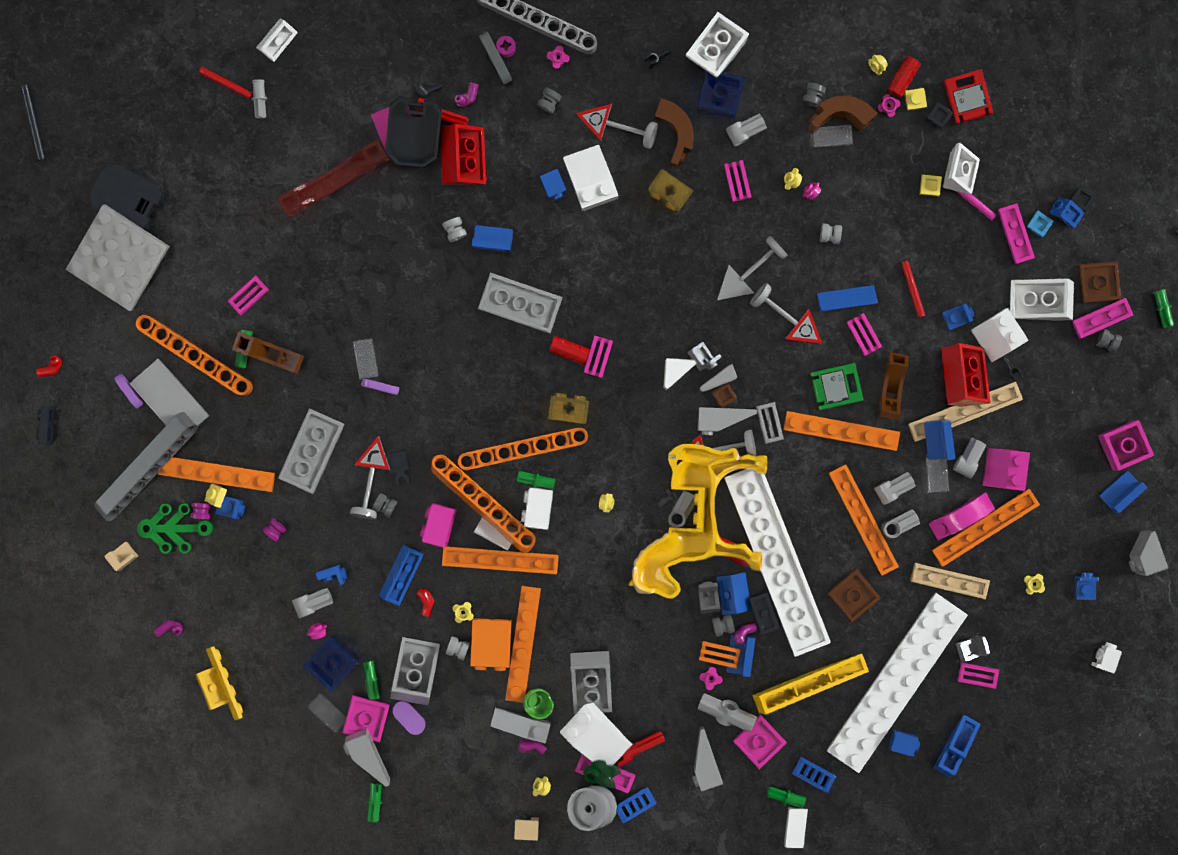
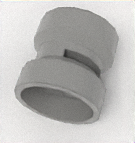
M460 217L453 218L442 224L444 230L448 232L449 242H454L467 236L465 229L461 226L462 221Z
M822 223L820 242L827 243L831 241L833 244H840L842 225L830 226L829 224Z
M452 636L446 654L449 656L456 654L455 656L458 659L464 661L470 642H458V638Z

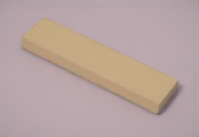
M914 563L910 579L911 582L986 599L990 583L989 580Z

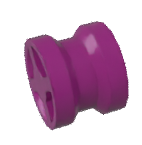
M502 36L498 39L496 48L500 56L504 58L513 56L516 51L514 40L509 36Z
M192 502L193 513H191L190 518L210 519L208 512L211 504Z
M271 518L269 525L262 529L268 537L276 542L279 540V535L287 530L274 518Z

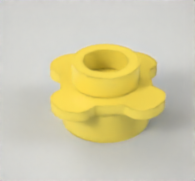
M873 55L872 59L868 60L871 70L876 72V74L881 75L882 71L886 70L887 62L883 56Z
M797 168L785 174V189L797 188L800 185L802 176L798 174Z
M608 493L606 495L602 494L599 501V509L609 513L610 509L612 510L614 506L613 495Z
M1041 574L1024 578L1028 594L1044 592L1045 587Z
M469 602L453 606L457 623L473 619L474 615L471 613V604Z
M536 778L533 784V796L547 795L550 791L548 778Z

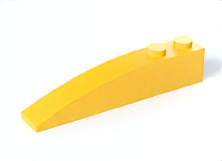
M858 654L798 676L752 696L760 714H768L869 671L863 655Z

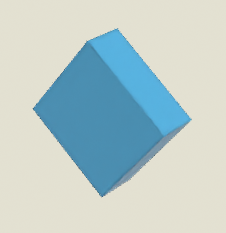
M1036 211L1026 228L1042 238L1054 221L1041 212Z

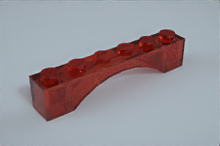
M375 140L334 169L278 197V200L286 214L291 218L388 161L389 158L378 140Z

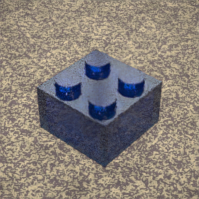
M706 71L697 110L734 119L745 77L722 72L716 78Z
M331 636L310 657L303 667L325 688L332 692L360 661Z

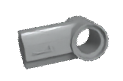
M759 113L743 122L740 121L726 128V131L735 147L747 141L749 137L767 129Z
M970 438L963 454L955 462L953 470L971 479L978 468V461L986 444L977 439Z
M906 472L891 481L888 480L876 486L874 489L882 504L885 505L894 501L899 495L909 491L916 485L909 472Z
M685 490L668 517V523L673 528H680L685 524L695 505V496ZM674 514L682 517L681 524L676 525L672 522Z
M911 509L890 521L884 522L880 527V531L885 538H896L903 532L919 525V518L914 510ZM890 524L895 529L892 535L887 533V527Z
M326 588L311 595L307 594L292 600L298 618H302L314 613L317 609L332 604L333 599L330 591Z

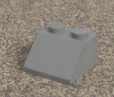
M1141 531L1129 555L1131 570L1135 574L1147 576L1167 569L1168 565L1156 532Z

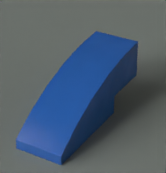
M963 715L946 742L933 769L949 778L955 776L962 760L966 758L981 724Z

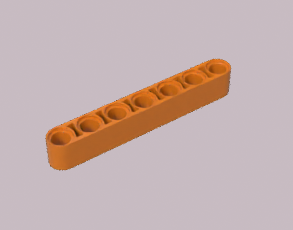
M141 315L137 318L136 327L139 331L229 390L241 396H247L252 392L253 385L248 379L158 320L147 315ZM146 319L150 320V327L148 329L143 328V322ZM161 330L166 331V337L163 340L159 339V332ZM181 340L183 343L180 350H176L174 347L175 342ZM196 350L199 356L197 360L193 361L190 355ZM209 361H213L215 364L212 371H208L206 368ZM226 371L231 374V378L227 382L222 379V375ZM241 382H245L247 385L244 392H240L238 389Z
M574 428L471 451L459 456L458 465L463 470H472L579 446L587 441L588 434L583 428ZM577 431H582L585 434V438L581 442H577L574 439V433ZM559 435H563L566 438V443L563 446H558L555 443V439ZM538 440H546L547 448L545 450L537 448ZM522 443L527 444L529 448L528 452L524 455L518 452V446ZM502 448H507L510 451V455L506 459L501 458L499 455V451ZM483 452H488L491 455V460L488 463L481 461L480 456ZM465 456H469L472 459V464L469 467H465L462 464V459Z
M437 455L433 458L431 471L437 478L519 551L526 553L532 550L535 544V536L532 532L524 527L523 524L446 456ZM442 462L445 467L438 469L435 464ZM456 475L459 477V480L454 482L449 477ZM469 487L473 490V493L466 494L464 489ZM484 500L488 503V506L481 507L478 501ZM499 513L502 519L496 520L492 517V514ZM514 526L516 532L510 533L506 527ZM527 538L531 544L528 546L523 545L521 539Z

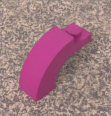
M984 492L950 513L931 521L929 526L937 540H940L972 525L991 513L995 507L987 493Z

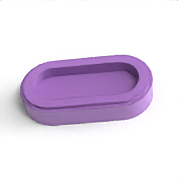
M117 375L114 378L116 383L133 406L138 409L143 405L142 399L124 375Z
M362 378L361 385L364 387L395 395L399 392V387Z
M399 701L395 704L393 715L405 729L413 735L422 733L426 723L415 708L406 701Z

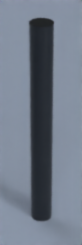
M28 85L20 86L37 159L42 161L45 160V155Z

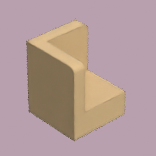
M124 542L116 550L110 551L104 557L115 571H120L136 559L138 555L128 542Z
M531 817V820H515L514 839L538 840L539 818Z

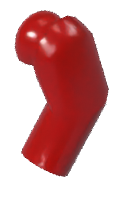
M421 588L416 593L417 598H420L423 603L421 615L430 617L434 598L430 591Z

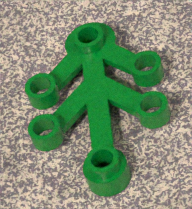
M186 503L179 506L178 511L165 525L157 524L165 515H169L172 512L170 504H162L151 520L144 519L137 526L138 534L143 538H151L164 554L172 551V545L169 542H165L158 535L160 532H164L179 546V551L184 554L191 551V544L185 542L176 532H198L202 536L210 535L213 532V524L207 520L201 521L198 524L176 525L185 515L191 512V506ZM164 506H167L169 508V511L167 513L163 512ZM183 506L188 507V511L186 513L182 511ZM145 525L149 526V532L144 531ZM202 525L207 526L206 532L201 530ZM165 544L169 546L168 551L163 550ZM183 544L188 545L187 551H183Z

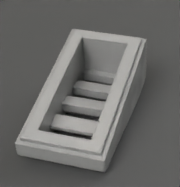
M733 365L727 366L701 385L699 388L700 392L736 380L737 375Z

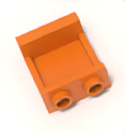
M473 618L471 666H475V670H486V667H494L496 671H505L506 668L510 667L512 620Z

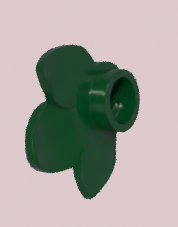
M595 760L591 765L586 766L583 771L584 779L587 782L597 783L599 786L607 788L616 787L612 778L621 773L616 766L607 765L605 760Z

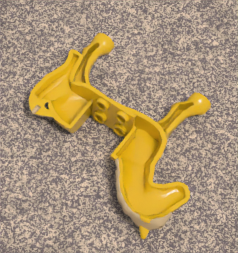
M681 444L675 447L668 454V461L673 471L671 489L699 491L698 494H695L694 499L695 505H698V511L694 513L693 518L697 529L669 528V532L664 534L662 538L656 539L640 551L633 563V579L629 582V586H634L640 594L656 593L668 599L676 597L681 590L679 583L671 576L668 569L669 566L682 561H698L714 556H726L742 559L747 562L752 570L761 571L763 562L762 552H752L746 544H728L720 539L715 517V494L720 480L732 471L753 469L758 474H766L767 456H752L748 454L739 456L735 448L719 451L704 445Z

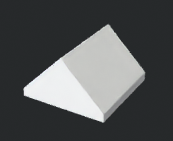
M957 143L950 153L943 188L972 194L980 159L961 143Z
M666 359L663 388L667 390L689 371L696 362L694 360Z

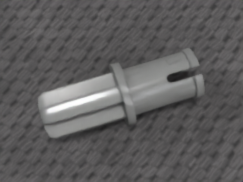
M253 80L252 101H254L255 118L264 119L266 118L265 101L267 100V97H265L264 80Z

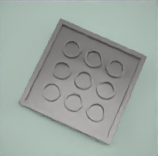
M102 205L66 270L127 310L132 311L170 246L107 205Z

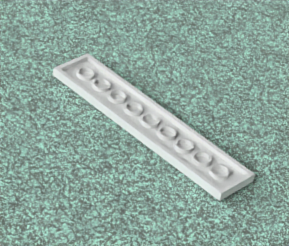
M745 469L724 477L753 552H762L761 573L794 656H799L831 643L765 474H758L753 469Z
M934 593L836 735L827 751L859 773L968 615L937 593Z

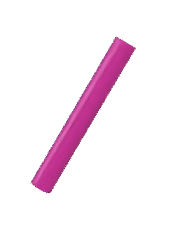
M956 191L991 221L996 217L993 211L972 194Z

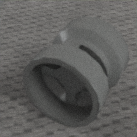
M809 82L806 88L807 94L804 95L802 102L809 106L818 107L822 103L821 97L824 95L826 88L820 84Z
M545 87L543 97L538 100L536 105L544 111L553 114L555 105L561 100L562 96L554 90Z
M1104 328L1097 338L1096 346L1100 348L1105 347L1109 352L1115 353L1120 346L1122 336L1111 334L1109 330Z
M380 493L372 510L380 511L385 517L390 518L398 502L394 499L390 500L386 495Z
M731 614L725 615L722 619L718 617L712 618L716 637L722 636L723 632L735 633Z

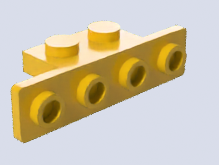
M214 646L210 647L206 651L213 667L195 674L209 710L228 703L234 720L243 718V710L240 703H237L234 697L236 695L234 687L228 682V672L225 667H222L220 662V652L218 649L215 650Z

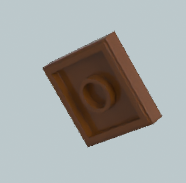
M1118 261L1078 265L1082 303L1121 300Z
M858 569L853 570L827 592L850 622H854L881 599Z

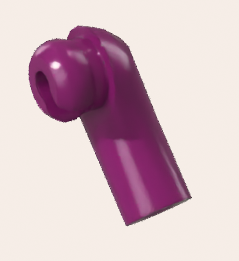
M469 83L467 93L458 94L455 97V103L460 107L473 103L479 85Z
M166 620L153 630L158 637L166 632L178 636L182 633L183 627L179 622Z
M755 622L740 626L734 633L736 644L745 643L746 639L744 636L746 634L758 632Z
M523 739L518 745V750L521 753L534 749L543 755L547 750V747L541 742L530 739Z

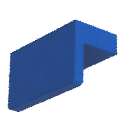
M476 225L472 247L511 252L513 230Z
M942 419L924 422L928 459H955L951 421Z
M1126 471L1099 496L1114 513H1120L1148 487L1143 482H1138L1129 471Z
M745 572L716 577L722 615L738 614L751 610Z
M732 634L729 647L738 648L741 651L737 669L727 667L726 671L750 677L755 638L744 636L746 642L736 644L734 634ZM729 651L728 655L736 656V653ZM728 659L727 662L734 663V660Z

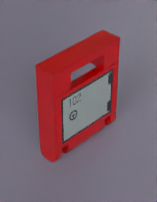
M982 69L943 80L951 111L954 112L952 116L955 125L960 124V115L962 122L986 116L984 108H986L988 115L993 114ZM971 76L972 84L957 88L955 81Z

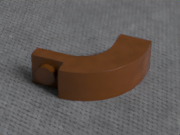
M836 96L819 104L815 111L816 114L809 120L810 125L807 130L813 135L827 121L840 118L849 121L861 132L874 121L878 113L869 104L858 98Z
M661 98L654 120L668 124L677 135V146L670 166L677 168L679 163L683 164L686 156L683 150L691 153L694 142L693 127L689 117L682 108L671 101Z
M239 331L232 347L234 351L298 374L304 358L303 355Z
M889 352L878 405V411H880V417L898 421L900 419L902 389L909 367L908 355Z

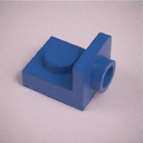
M1059 198L1053 204L1050 214L1059 217L1070 228H1075L1085 212L1073 201Z
M965 303L943 312L942 316L948 330H952L972 322L974 313L972 308Z
M225 496L221 507H217L215 514L237 520L240 516H243L245 505H243V500Z
M340 564L316 573L318 580L323 579L326 582L335 579L334 575H337L340 585L346 583L347 574L344 567H340Z
M1081 573V576H1075V599L1096 600V581H1099V577L1093 576V573Z

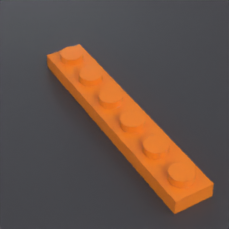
M786 411L783 428L785 431L897 451L900 432L789 411Z
M174 457L158 472V475L273 492L276 474Z
M845 464L829 472L828 474L880 575L883 576L898 568L899 566L847 465Z
M1027 489L931 551L943 567L1040 504L1031 490Z
M446 546L445 548L443 547L442 566L557 574L559 555Z
M522 586L505 699L507 701L523 703L524 696L526 695L541 588Z

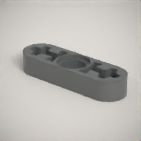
M486 31L479 35L502 83L505 85L512 81L489 33Z

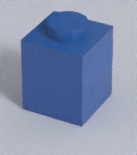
M558 169L540 176L549 200H559L567 193Z
M893 729L888 748L891 751L914 757V753H917L919 750V738L915 735Z

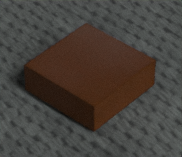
M729 383L711 392L720 408L738 399Z

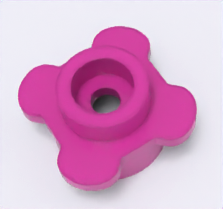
M557 46L554 51L547 53V58L551 60L553 67L556 69L560 68L561 65L567 63L570 59L569 55H566L563 51L562 46Z
M886 94L883 96L882 103L878 105V110L887 113L888 117H893L896 108L900 106V101Z
M809 183L804 188L802 197H807L810 200L816 198L821 191L819 183Z
M316 623L311 625L307 635L311 636V639L324 637L326 635V624Z
M710 667L708 671L700 674V680L704 681L708 690H712L716 684L722 683L723 679L716 673V668Z

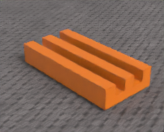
M703 641L699 660L737 669L741 649ZM706 646L735 652L736 656L706 650ZM709 654L734 660V663L704 657V655Z

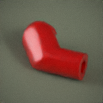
M56 355L51 356L47 367L36 369L38 378L56 375L62 366V360Z

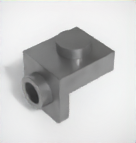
M704 342L687 352L691 359L696 362L695 365L699 371L705 368L708 370L718 365L716 361L722 357L720 354L713 357Z
M704 582L698 585L701 613L719 612L718 584Z
M985 636L971 637L956 643L961 662L990 654Z

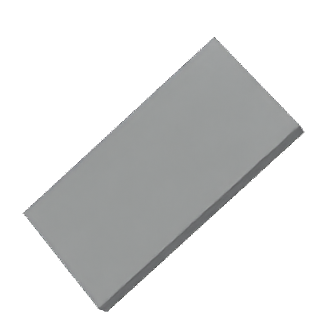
M490 273L478 309L550 334L563 297Z
M160 359L154 361L130 383L132 388L165 425L181 412H185L197 427L210 416Z
M309 408L278 479L314 494L345 424Z

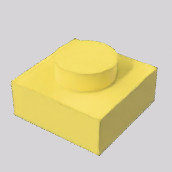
M924 88L904 92L907 111L927 107Z
M922 175L919 195L939 197L942 177Z
M211 483L204 501L220 508L227 489Z

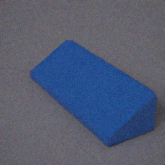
M874 285L817 293L819 312L878 304Z
M403 544L379 593V597L400 606L424 554Z

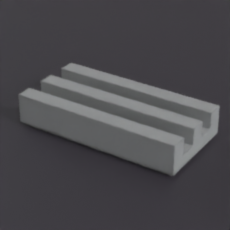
M775 402L756 406L764 443L783 440ZM769 407L772 408L779 437H775L768 410ZM761 409L765 411L771 439L767 437Z

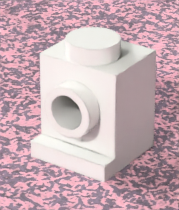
M1106 642L1105 646L1102 645L1096 653L1097 662H1092L1091 665L1115 673L1122 651L1116 650V645Z

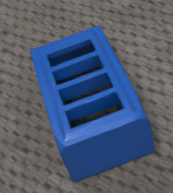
M803 757L799 758L792 772L793 775L826 793L829 792L836 778L835 774ZM805 763L807 767L802 775L800 771ZM812 767L814 770L810 778H808L807 775ZM819 771L821 772V775L819 776L816 782L814 781V779ZM825 775H827L828 779L823 786L821 783Z
M647 786L616 803V812L624 824L657 803ZM644 793L647 799L649 800L648 804L645 803L642 797V794ZM636 798H639L642 807L639 808L635 800ZM629 802H632L636 809L635 811L631 810ZM624 805L629 813L627 815H625L623 809L621 808Z

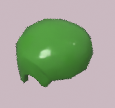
M536 688L530 690L524 696L523 707L529 716L540 720L547 718L552 713L554 702L548 692Z

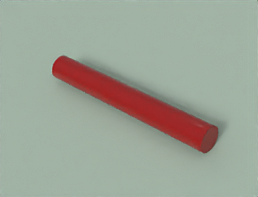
M204 67L200 68V75L248 99L252 98L253 92Z
M902 262L901 266L918 318L925 316L909 262Z

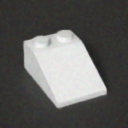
M717 12L685 56L717 78L743 47L749 33Z
M599 145L563 157L582 211L618 199L616 187Z
M1070 279L1011 280L1010 312L1015 319L1073 320L1074 282Z
M594 703L584 705L560 731L574 748L591 761L605 760L607 765H614L632 745Z

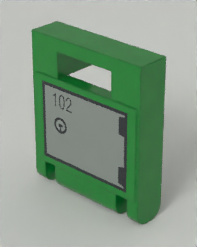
M855 363L810 373L811 377L819 376V379L812 380L816 402H825V405L818 406V410L864 400ZM854 373L858 392L850 393L846 375Z

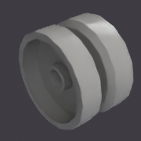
M599 785L578 789L571 795L567 806L568 816L573 825L585 831L607 826L614 819L617 809L615 797L611 791Z

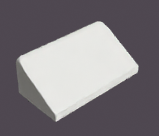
M279 19L259 43L257 49L274 62L298 32L283 19Z
M483 517L481 518L474 532L508 550L512 543ZM511 525L506 527L510 533L516 532L515 527Z
M788 807L784 839L785 847L803 848L808 809Z

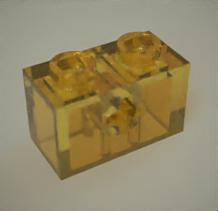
M661 169L648 189L651 192L650 196L658 201L662 199L666 202L665 206L674 212L675 210L680 212L693 193L692 189L663 169ZM672 188L674 195L670 194L667 196L665 189L669 190Z
M555 393V396H551L548 419L586 424L589 401H585L586 397L574 396V399L566 398L567 394ZM568 403L575 407L574 411H570V414H567L566 410L563 409V406H567Z

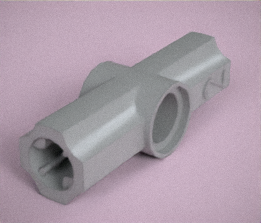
M705 693L698 706L699 710L716 717L720 724L725 726L734 725L750 733L757 719V716L739 709L735 702L731 700L721 701Z

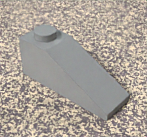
M699 407L697 431H702V435H713V432L722 430L757 414V410Z
M495 707L491 727L530 740L546 743L551 722Z
M704 727L699 728L694 766L695 776H692L695 786H700L701 791L723 784Z
M366 728L347 736L345 744H343L346 754L350 755L354 762L384 786H389L390 777L368 729Z

